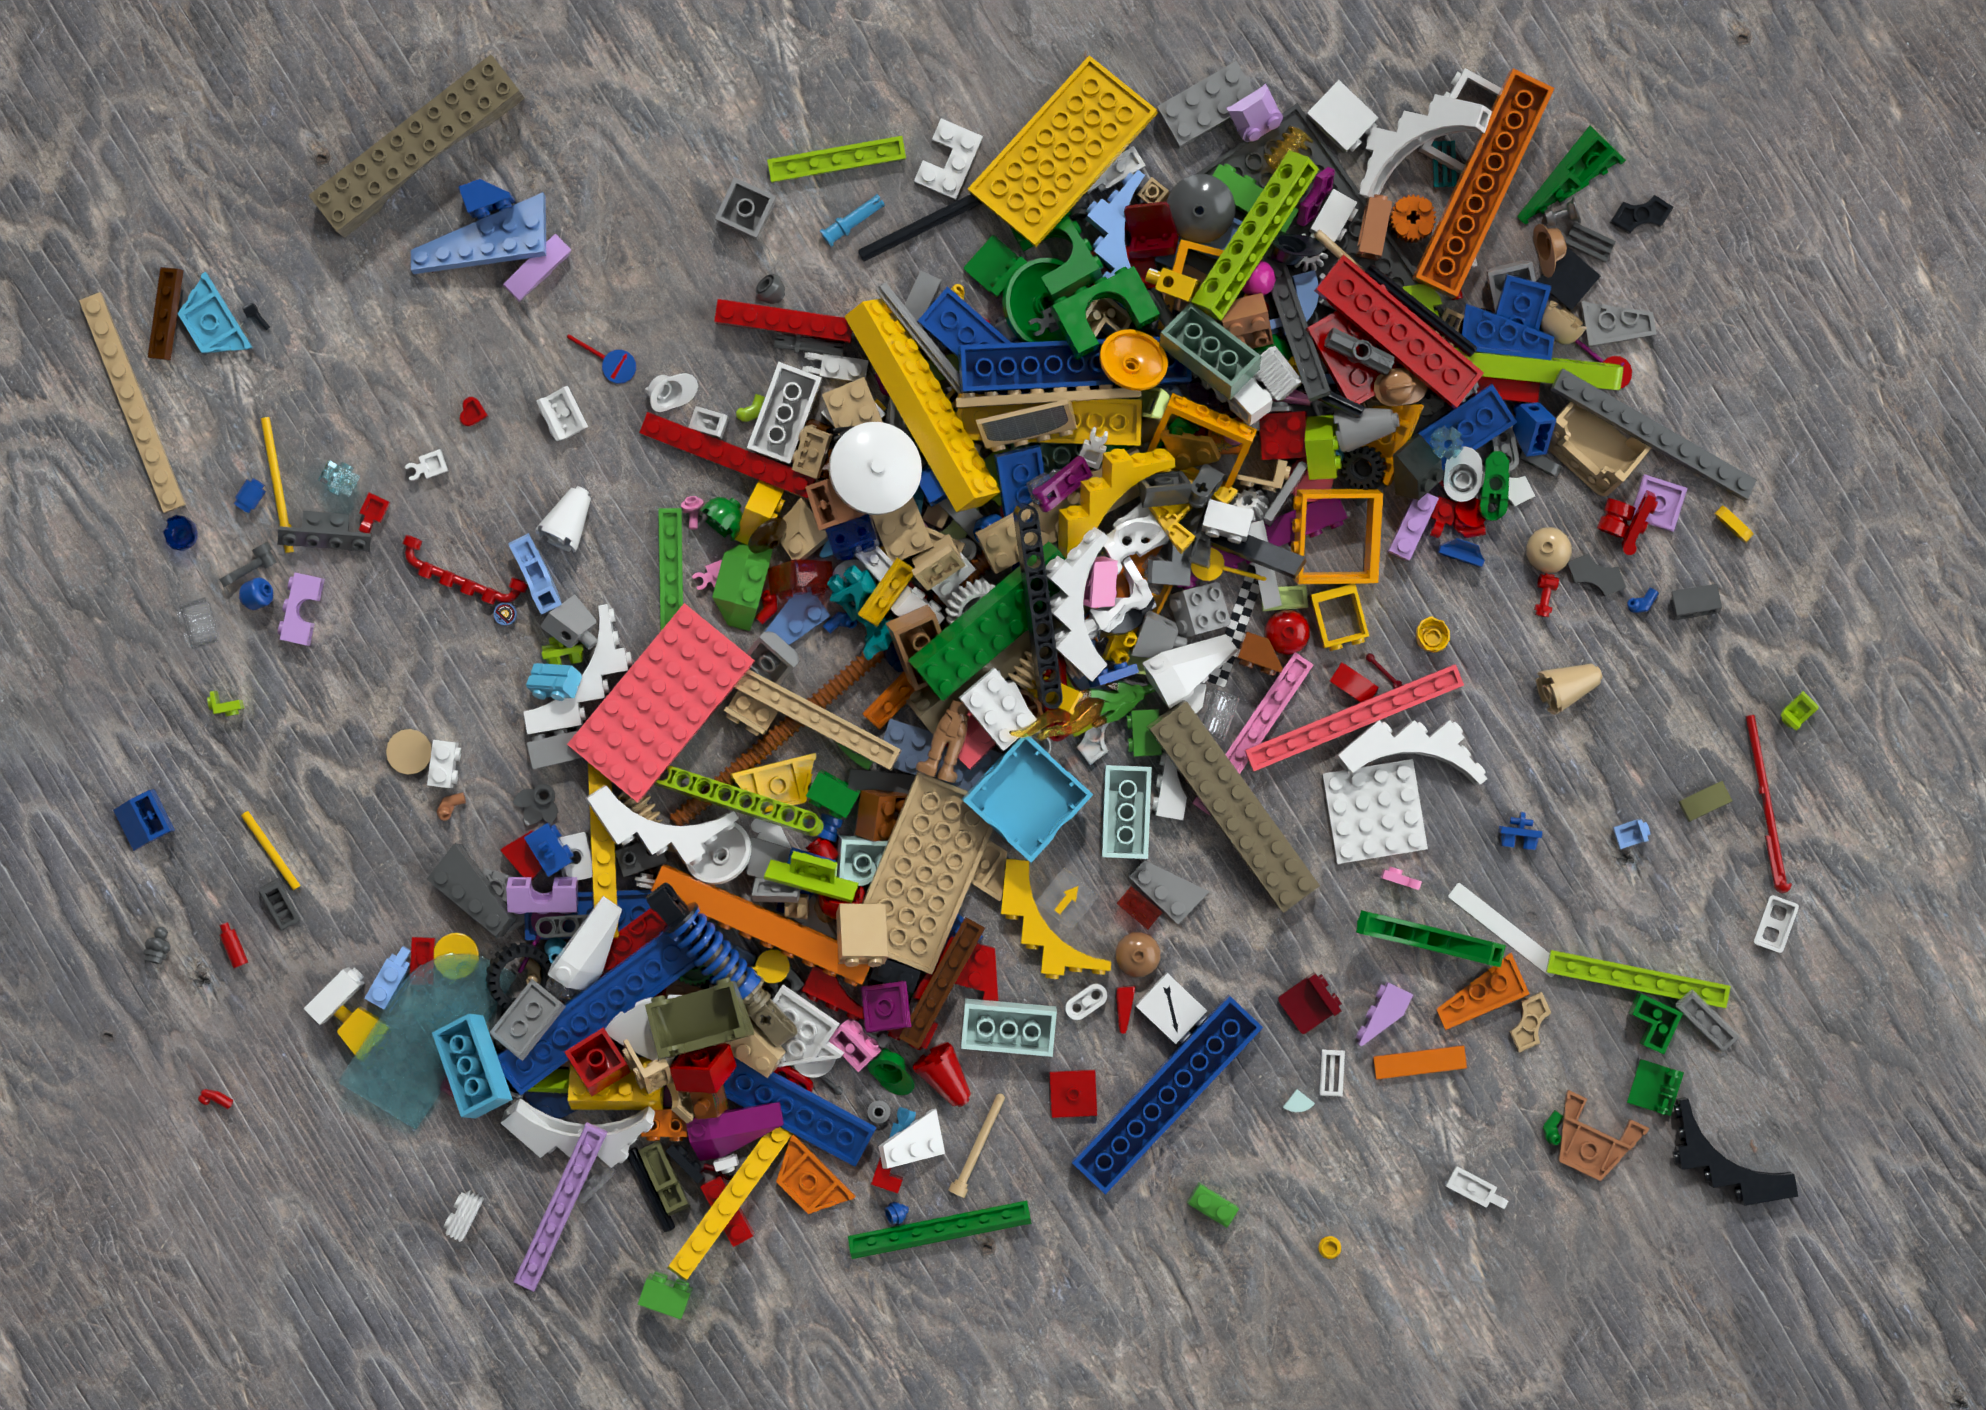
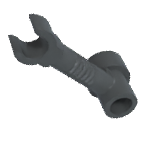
M268 541L252 550L256 559L219 579L223 587L262 565L266 569L277 563L270 551L272 548Z

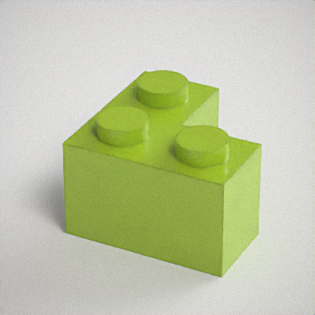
M1334 415L1307 417L1305 448L1309 480L1337 478V469H1341V456L1336 455V450H1339V443L1336 435L1338 428L1337 424H1334Z

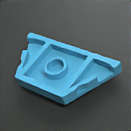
M202 273L198 284L192 289L188 300L178 312L180 319L201 353L248 350L253 348L208 273Z

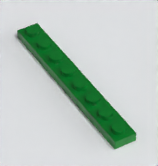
M1026 1200L848 1236L851 1258L856 1259L1032 1223Z

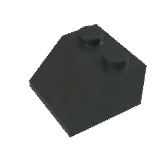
M1416 433L1393 454L1396 495L1420 500L1442 480L1444 471L1441 458L1420 434Z

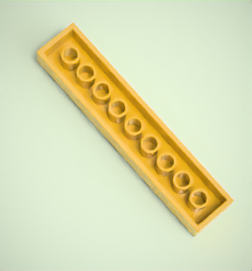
M881 298L861 302L844 317L956 512L983 506L1000 493L996 480L991 476L985 461L978 454L973 440L966 433L962 421L957 417L951 402L943 393L939 381L931 372L928 362L923 358L918 349L917 343Z

